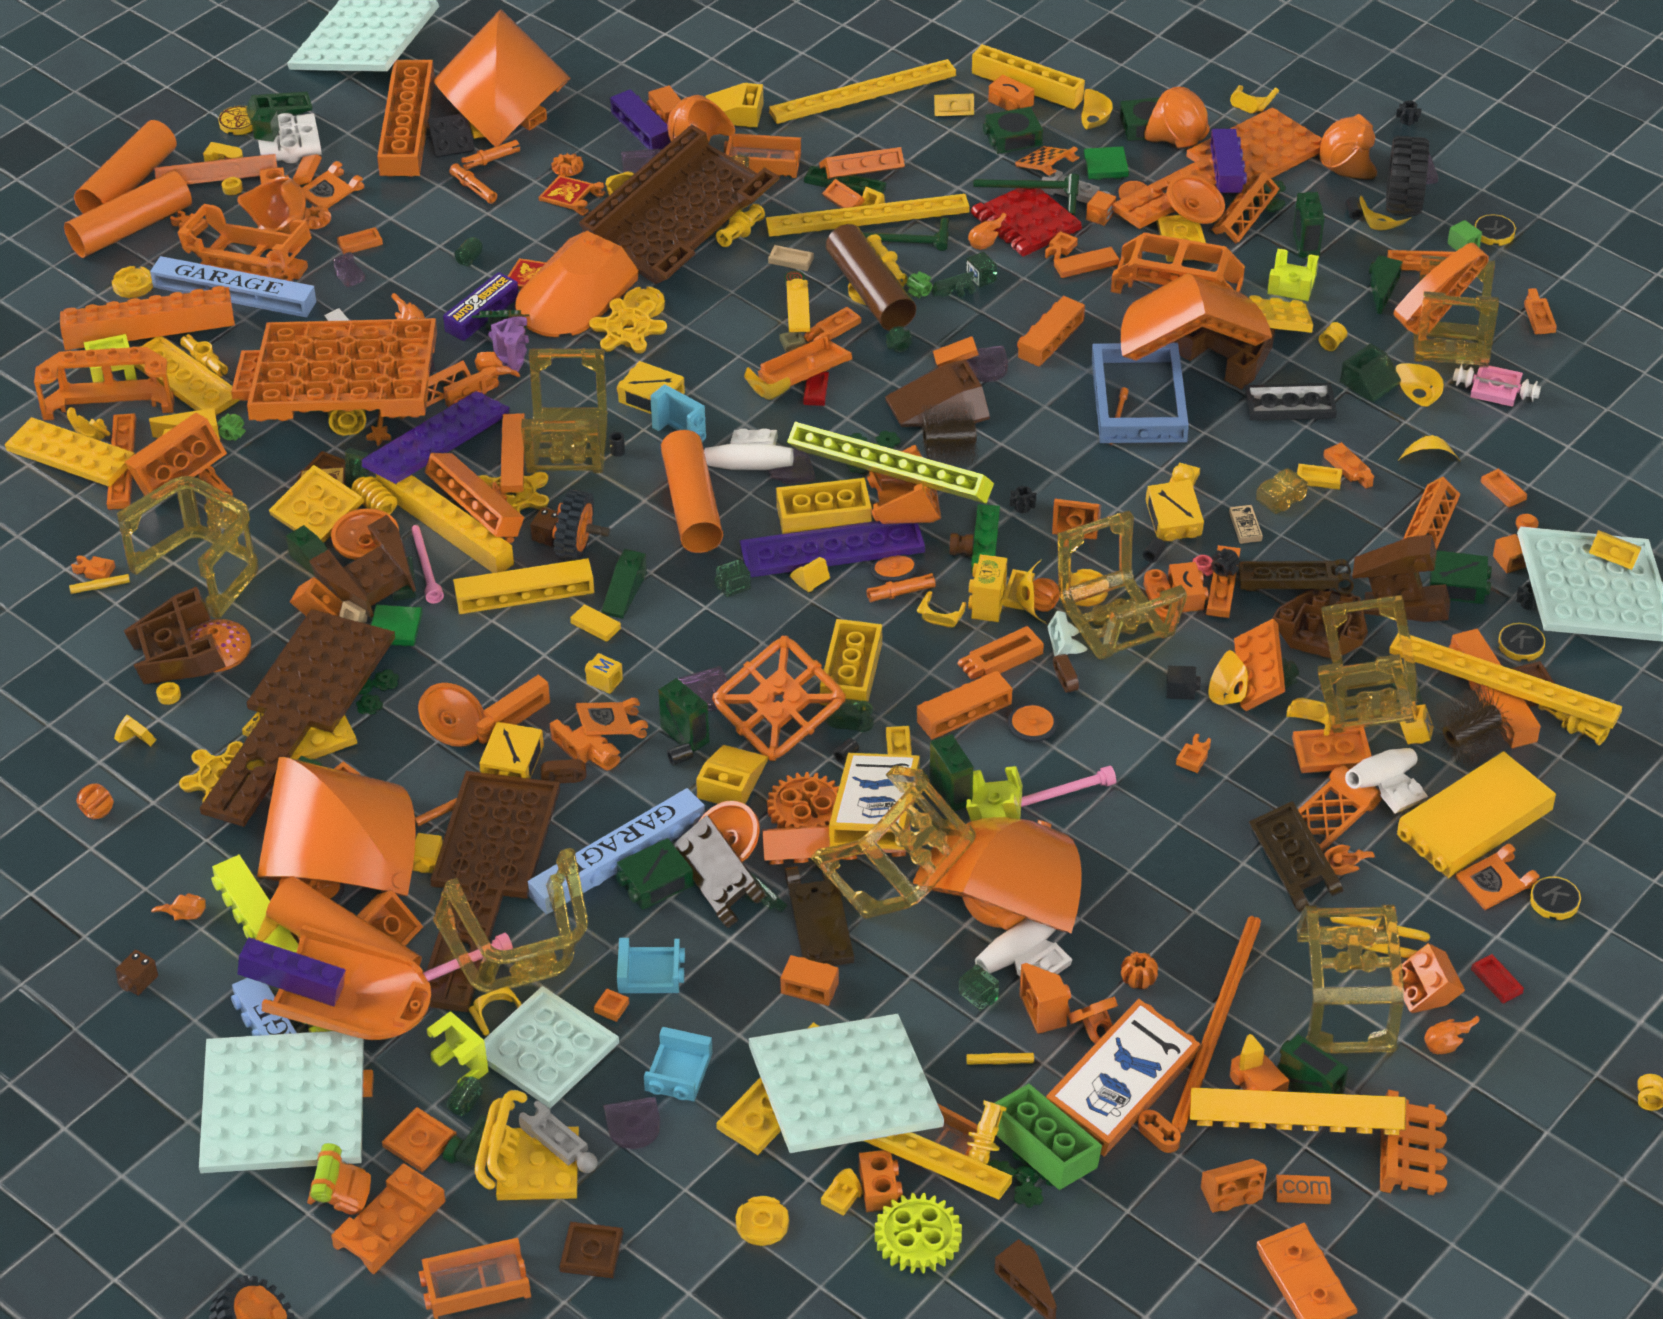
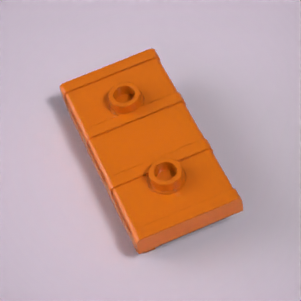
M823 336L762 363L758 376L767 384H774L789 377L790 386L852 360V354L848 350L829 341L827 336Z
M1305 1223L1257 1242L1256 1248L1259 1251V1256L1297 1319H1345L1357 1314L1356 1306L1352 1303L1341 1281L1335 1275Z

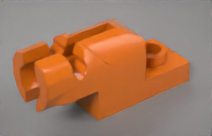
M558 719L550 723L551 740L572 759H579L584 763L590 760L606 771L613 769L620 762L621 758L617 755L620 751L613 744L608 743L605 737L601 735H585L582 726L572 732L568 725L562 724Z

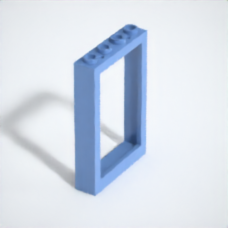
M1121 343L1093 344L1092 369L1100 443L1187 442L1189 424L1178 343H1170L1137 361L1122 356ZM1171 362L1178 417L1109 418L1103 363Z

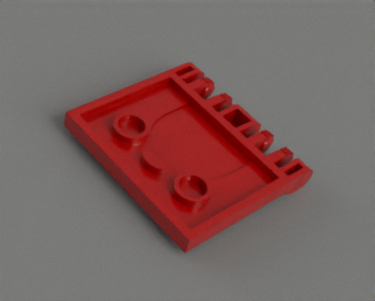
M1016 188L984 204L981 202L975 204L971 208V214L981 222L996 220L1001 217L1002 213H1005L1006 218L1002 221L1001 227L993 231H997L998 237L1004 239V242L1011 243L1012 248L1023 257L1049 245L1050 241L1060 231L1070 235L1082 229L1081 221L1041 189Z

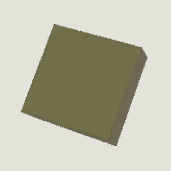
M801 332L779 334L780 342L786 353L806 344Z

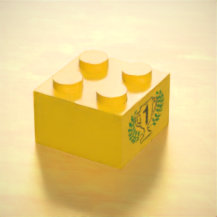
M980 554L979 562L974 563L972 577L975 578L970 579L969 593H972V595L969 597L968 609H972V619L999 622L1003 605L1002 598L1006 590L1007 558Z

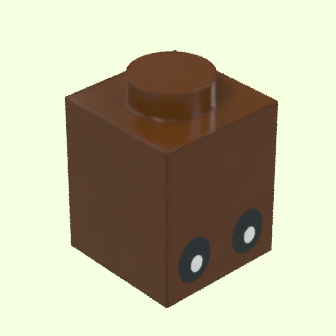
M544 507L541 508L530 524L533 541L549 546L554 544L555 538H552V532L556 522L558 523L557 511Z
M136 949L115 969L118 985L124 991H131L136 995L141 994L158 977L155 960Z

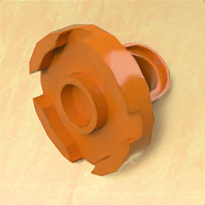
M1114 996L1067 1015L1071 1024L1083 1020L1089 1038L1096 1044L1101 1039L1096 1031L1098 1025L1104 1027L1106 1032L1113 1026L1108 1010L1118 1007Z

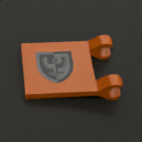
M335 161L328 171L302 187L306 200L316 207L321 205L322 208H330L353 191L362 190L364 184L360 181L363 178L356 175L347 184L338 178V176L344 174V170L340 168L343 166L342 163Z
M630 698L623 702L576 703V709L585 735L632 734L638 738H645L647 736L646 730H641L642 728H648V723L645 720H639L630 725L627 714L635 716L639 713L638 708L633 707L640 706L637 698Z
M1506 844L1497 853L1466 868L1455 876L1484 910L1525 889H1532L1533 885L1538 881L1539 874L1535 870L1529 871L1519 879L1505 862H1510L1515 858L1513 852L1516 849L1511 844Z

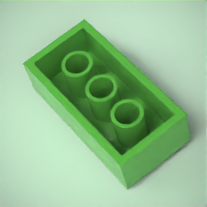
M1027 1084L995 1102V1104L1007 1107L1006 1112L1003 1111L996 1136L1057 1189L1061 1190L1098 1167L1102 1145L1032 1085Z

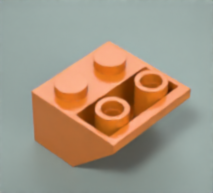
M1429 943L1391 972L1411 1013L1446 1006L1465 991L1446 952Z
M1249 1159L1204 1171L1202 1173L1201 1189L1212 1213L1221 1210L1228 1211L1236 1206L1250 1205L1262 1200L1267 1172L1266 1165L1257 1160Z

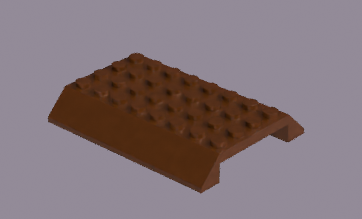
M691 124L579 222V225L584 231H589L622 246L639 270V274L657 284L667 280L695 255L694 250L738 210L756 201L780 178L765 167L759 173H756L709 145L706 132Z

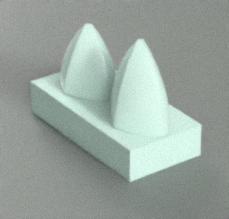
M1057 611L1047 626L1054 656L1085 652L1088 648L1071 638L1077 635L1079 630L1067 621L1065 612Z

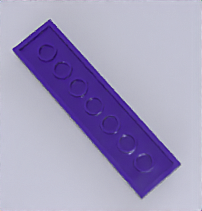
M475 391L363 458L362 467L397 484L425 467L430 453H447L503 419V414H509L510 407L485 396L481 392Z
M872 521L739 540L748 578L792 572L799 567H804L818 557L824 558L827 566H834L902 554L925 553V544L918 523L882 524L880 521Z

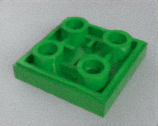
M1123 146L1084 149L1083 155L1088 179L1100 180L1102 178L1120 179L1122 177H1129V169Z
M376 605L371 625L394 631L395 639L391 645L415 646L422 617V607Z

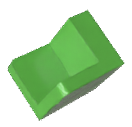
M1463 220L1450 227L1448 245L1455 250H1459L1469 243H1475L1480 248L1482 232Z

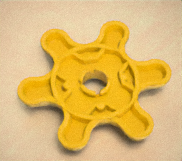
M616 298L609 303L612 310L610 316L594 317L589 321V326L593 331L607 333L606 337L600 341V346L605 352H611L617 346L625 344L626 347H632L635 353L641 354L647 348L645 337L648 335H662L667 329L665 321L653 320L649 317L656 309V304L652 300H645L638 307L630 308L625 305L624 300Z
M536 472L531 476H524V492H512L516 496L505 493L507 502L519 513L527 507L541 510L542 507L547 508L549 498L546 495L539 494L536 490L547 484L548 475L545 472ZM487 475L478 476L491 488L493 482H496L501 487V476L497 478Z
M240 741L230 743L227 746L226 752L218 756L211 755L204 749L196 750L192 754V761L200 767L199 771L193 775L182 777L179 781L180 788L187 793L203 791L206 794L202 800L203 803L243 743ZM262 760L251 761L247 764V768L254 770V768L259 766L264 767L265 763Z

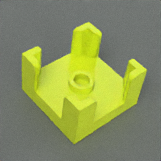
M1278 249L1275 267L1271 269L1267 294L1309 301L1317 276L1319 256L1309 255L1307 267L1288 264V251Z
M126 334L84 342L85 350L130 348ZM134 365L111 366L112 372L124 369L126 380H137ZM89 367L93 382H103L102 367Z
M1017 766L1005 768L1008 778L1006 781L985 783L982 772L980 770L973 771L972 801L967 799L966 804L971 821L989 817L1020 819L1023 785Z
M450 1011L427 1028V1035L430 1038L432 1036L437 1037L443 1031H445L446 1038L444 1043L431 1052V1060L441 1067L456 1056L461 1065H467L471 1070L458 1080V1084L466 1090L489 1072L485 1041Z

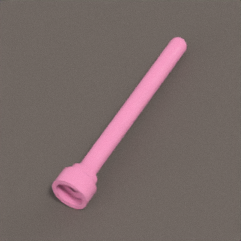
M414 525L411 531L427 584L424 594L427 602L432 604L438 603L444 598L443 590L435 582L420 527Z
M1112 766L1103 767L1097 772V775L1023 796L1021 807L1097 784L1105 785L1106 787L1116 784L1115 772Z
M506 933L500 934L495 937V940H492V944L423 972L427 981H430L494 953L505 955L513 951L511 940Z

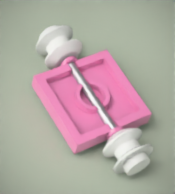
M1480 364L1477 375L1474 374L1472 367L1464 370L1461 365L1460 369H1455L1453 376L1456 386L1462 382L1465 383L1467 388L1471 383H1474L1470 397L1508 406L1514 405L1516 395L1519 392L1522 400L1525 397H1531L1533 402L1534 398H1539L1541 386H1537L1538 381L1532 385L1529 384L1528 379L1522 383L1521 387L1520 383L1523 374L1521 372Z

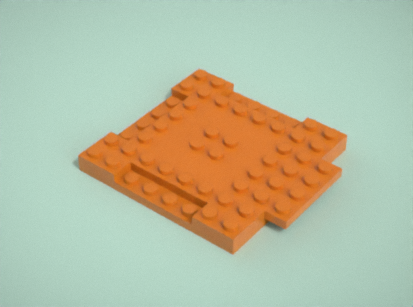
M436 318L266 323L260 350L241 351L231 391L232 399L248 400L249 420L256 421L270 419L286 421L293 419L295 411L306 413L319 410L330 412L332 410L353 411L365 409L373 411L380 409L381 417L424 416L428 399V380L432 353L435 351L437 338Z

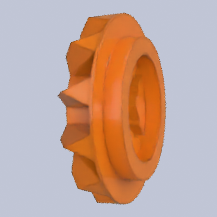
M568 152L566 155L559 154V157H555L551 163L552 170L561 176L576 175L584 167L581 157L576 156V154L569 155Z
M312 205L311 208L305 207L303 220L307 221L309 229H319L330 223L331 213L328 211V208H322L321 205L318 207Z

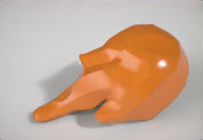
M1002 213L1001 217L996 220L984 221L975 226L968 235L971 246L979 250L992 246L998 236V232L993 230L1001 227L1006 214Z
M392 294L391 297L397 303L400 313H395L397 319H426L423 311L417 306L411 304V302L406 304L397 294Z
M495 352L477 353L475 365L479 372L484 368L493 366L498 372L495 378L505 374L520 377L519 372L503 366L502 361Z
M1341 844L1328 849L1324 855L1335 874L1344 875L1359 870V867L1354 865L1364 858H1374V853L1372 851L1364 852L1360 849L1355 853H1348L1350 846Z
M187 893L186 896L180 894L172 905L156 906L151 912H166L174 916V921L182 919L196 920L205 911L206 900L203 897Z
M1475 1016L1467 1022H1454V1019H1449L1435 1024L1426 1031L1424 1038L1427 1048L1432 1053L1438 1055L1455 1051L1464 1040L1459 1038L1458 1035L1469 1033L1471 1027L1479 1022V1017Z

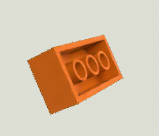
M196 412L126 460L125 464L144 496L157 503L225 456L227 452L208 419Z

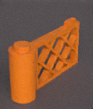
M1344 765L1334 768L1329 776L1331 780L1298 809L1304 821H1307V826L1312 835L1325 834L1326 839L1321 844H1318L1322 852L1366 811L1374 810L1382 799L1380 790L1375 786L1357 789L1349 787L1346 783L1345 775L1350 769ZM1331 790L1338 795L1339 800H1325V795ZM1353 805L1358 809L1354 813H1344L1343 806ZM1326 806H1340V813L1326 814ZM1312 807H1322L1323 814L1309 815V809ZM1324 820L1325 828L1310 827V821ZM1327 820H1341L1342 824L1339 827L1328 828Z

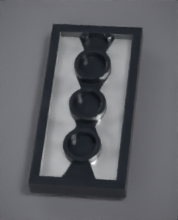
M1331 383L1245 385L1249 420L1336 418L1337 410Z

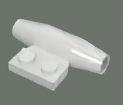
M769 429L734 430L730 441L731 444L708 447L704 450L707 466L729 470H769L792 466L794 455L792 448L776 445L778 438L777 430Z
M1411 748L1387 750L1366 758L1351 768L1345 775L1346 783L1353 789L1378 785L1381 792L1380 796L1395 814L1423 803L1428 797L1414 778L1410 779L1404 774L1417 763V754Z
M1025 918L997 937L976 957L975 963L979 971L984 975L991 974L1014 963L1017 974L1021 977V964L1023 963L1058 974L1071 965L1072 959L1056 942L1047 941L1056 929Z

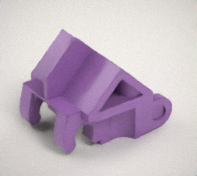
M509 317L492 324V331L488 333L489 337L493 340V349L504 366H508L517 372L524 363V357L527 352L525 343L529 342L528 335H524V326L527 325V318Z

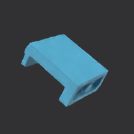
M666 384L650 395L652 428L660 431L666 425H669L676 430H690L697 433L702 442L706 439L704 405Z
M619 938L618 993H679V983H684V968H680V963H685V948H680V939H674V947H630L629 938Z
M662 1027L659 1034V1048L650 1071H646L644 1074L645 1091L656 1095L662 1094L679 1100L695 1102L713 1053L712 1037Z

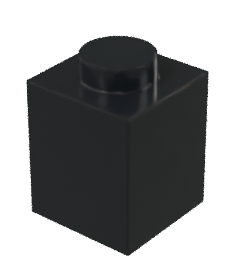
M1168 665L1166 699L1195 700V692L1200 690L1201 677L1196 676V667Z

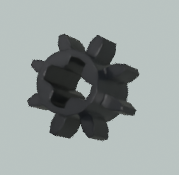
M1405 101L1403 104H1399L1396 117L1400 118V122L1404 125H1413L1421 117L1422 109L1417 108L1418 104L1414 101Z
M1019 486L1015 491L1011 490L1009 505L1014 506L1016 512L1027 513L1031 508L1035 509L1037 493H1032L1031 488L1028 486Z
M1224 548L1222 551L1218 550L1212 556L1214 559L1211 563L1212 569L1217 575L1228 577L1230 574L1234 575L1239 570L1237 566L1240 563L1239 557L1233 550H1226Z
M1526 582L1524 587L1519 586L1516 602H1520L1521 606L1526 610H1535L1537 608L1531 582Z

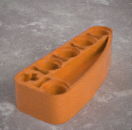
M1469 243L1454 252L1427 274L1395 308V318L1414 334L1421 337L1427 335L1486 266L1489 260L1487 254L1475 243Z

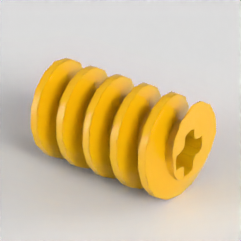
M360 477L352 484L351 490L363 497V505L367 509L381 510L389 515L395 510L397 506L396 497L392 496L375 477Z

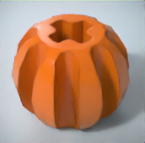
M1038 578L1033 581L1034 610L1041 612L1050 611L1057 604L1060 597L1058 585L1053 580L1047 578ZM1028 589V591H1027V597H1026L1027 600H1028L1029 597H1030V591H1029V589Z
M97 783L83 787L76 799L79 809L88 818L93 820L108 815L114 803L109 791Z
M1145 952L1131 953L1130 956L1125 957L1121 965L1123 981L1133 989L1140 988L1143 990L1148 988L1149 985L1154 984L1158 977L1156 960Z

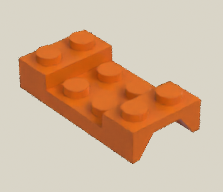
M404 1163L386 1180L387 1187L354 1220L349 1217L331 1235L335 1249L339 1250L345 1247L357 1255L372 1274H375L446 1202L443 1188Z

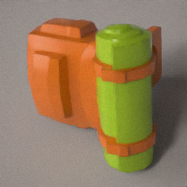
M325 1143L318 1154L316 1173L311 1183L307 1203L312 1205L315 1201L327 1202L334 1205V1209L349 1215L359 1214L363 1210L368 1198L371 1174L353 1164H345L341 1158L342 1149L333 1143Z

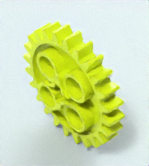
M912 1193L910 1200L901 1195L900 1203L892 1199L891 1208L884 1206L883 1214H878V1222L875 1223L877 1250L882 1251L883 1259L890 1257L891 1266L899 1262L901 1271L906 1266H909L911 1273H914L916 1267H920L921 1272L924 1274L928 1266L933 1271H936L937 1263L945 1267L946 1258L953 1260L954 1252H959V1243L962 1242V1224H959V1215H954L953 1207L946 1209L945 1200L937 1204L935 1195L930 1200H926L925 1193L921 1195L920 1199H917L916 1195Z

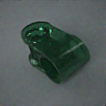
M845 699V702L827 718V723L836 729L856 730L859 732L869 731L874 726V720L871 717L873 707L867 701Z

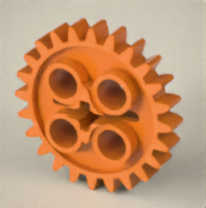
M808 772L805 773L804 777L796 773V778L794 779L787 775V782L779 780V786L773 785L772 792L768 793V817H771L772 824L777 823V828L829 825L839 786L835 787L834 780L827 782V776L819 779L818 773H815L813 777H810Z

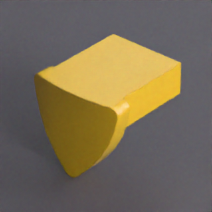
M818 557L804 567L797 568L790 574L795 583L808 593L830 579L826 560Z
M126 715L121 721L114 737L116 741L121 743L133 736H137L150 747L157 740L148 729L129 715Z
M848 1168L840 1171L821 1197L822 1205L843 1216L857 1197L860 1198L863 1194L861 1183L852 1169Z

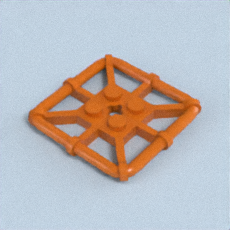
M781 636L780 639L771 643L753 660L745 662L743 664L744 667L725 682L712 697V701L717 709L736 727V732L740 736L743 735L760 754L768 756L769 761H776L777 758L785 755L808 734L812 735L815 732L814 729L845 702L846 694L821 668L822 665L817 660H813L794 640L788 636ZM781 648L779 668L765 680L756 668ZM789 649L807 666V669L795 680L786 672ZM749 674L760 684L750 694L726 695ZM816 675L833 693L808 694L801 686ZM777 695H783L784 700L781 703L780 701L773 702ZM809 703H830L809 722L805 721L799 714ZM727 704H751L757 712L748 720L742 721ZM764 718L772 725L769 748L751 731ZM793 718L801 728L778 747L780 728Z

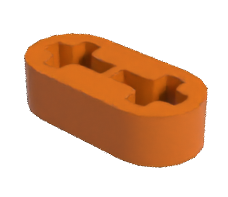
M1145 1110L1139 1115L1138 1130L1143 1136L1163 1152L1173 1153L1178 1150L1181 1134L1175 1126L1154 1110ZM1164 1137H1165L1166 1139L1173 1138V1141H1171V1140L1165 1141V1140H1164Z

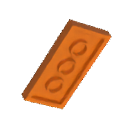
M1271 619L1234 638L1235 654L1244 663L1248 673L1246 696L1240 702V706L1245 711L1285 692L1278 623ZM1243 681L1238 682L1239 692L1243 688Z

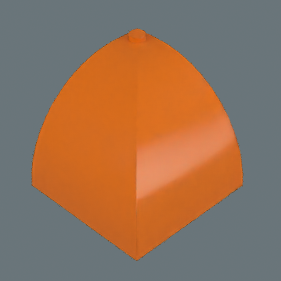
M500 9L433 81L448 100L497 147L554 91L559 92L571 78Z
M1187 273L1139 298L1129 306L1121 327V349L1123 357L1137 361L1201 327L1255 346L1272 338V334L1263 312L1249 297L1233 289Z
M279 757L257 877L280 882L281 877L294 876L296 878L356 885L381 890L382 892L393 890L396 895L408 896L416 837L414 809L408 792L399 784L286 757Z
M989 817L964 824L942 838L923 860L913 880V884L936 892L973 898L1056 930L1072 933L1081 893V862L1074 841L1065 833L1052 829V824L1041 820L1034 822L1009 817Z

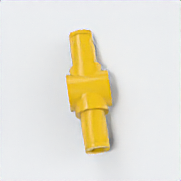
M189 334L181 338L180 344L190 352V355L196 361L211 369L219 377L228 373V366L222 363L213 352L211 343L205 341L197 342Z

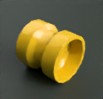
M1338 322L1331 323L1319 336L1318 340L1321 347L1327 351H1334L1346 339L1348 334L1346 328Z
M1656 1074L1641 1076L1638 1079V1090L1640 1092L1638 1094L1639 1106L1649 1111L1661 1109L1663 1107V1078Z

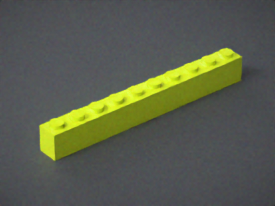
M798 422L794 423L787 441L799 451L911 483H922L923 486L985 504L994 485L983 474Z
M237 855L212 866L214 877L211 880L216 891L221 890L223 893L222 898L225 905L232 907V913L236 922L243 924V930L247 939L248 937L256 939L266 916L270 900L241 856ZM281 925L264 941L265 943L295 953L297 952L298 943L291 932ZM307 1024L309 1026V1033L332 1031Z

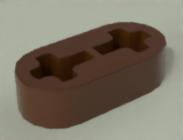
M1066 654L1054 656V670L1066 693L1077 691L1079 689L1078 678Z
M579 759L547 761L541 765L542 780L560 782L561 784L581 782L586 778V764Z

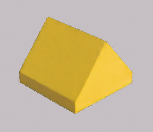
M869 187L865 188L862 195L865 202L861 206L885 203L883 193Z
M1251 1034L1247 1035L1240 1056L1239 1068L1243 1071L1261 1066L1263 1063L1264 1048Z

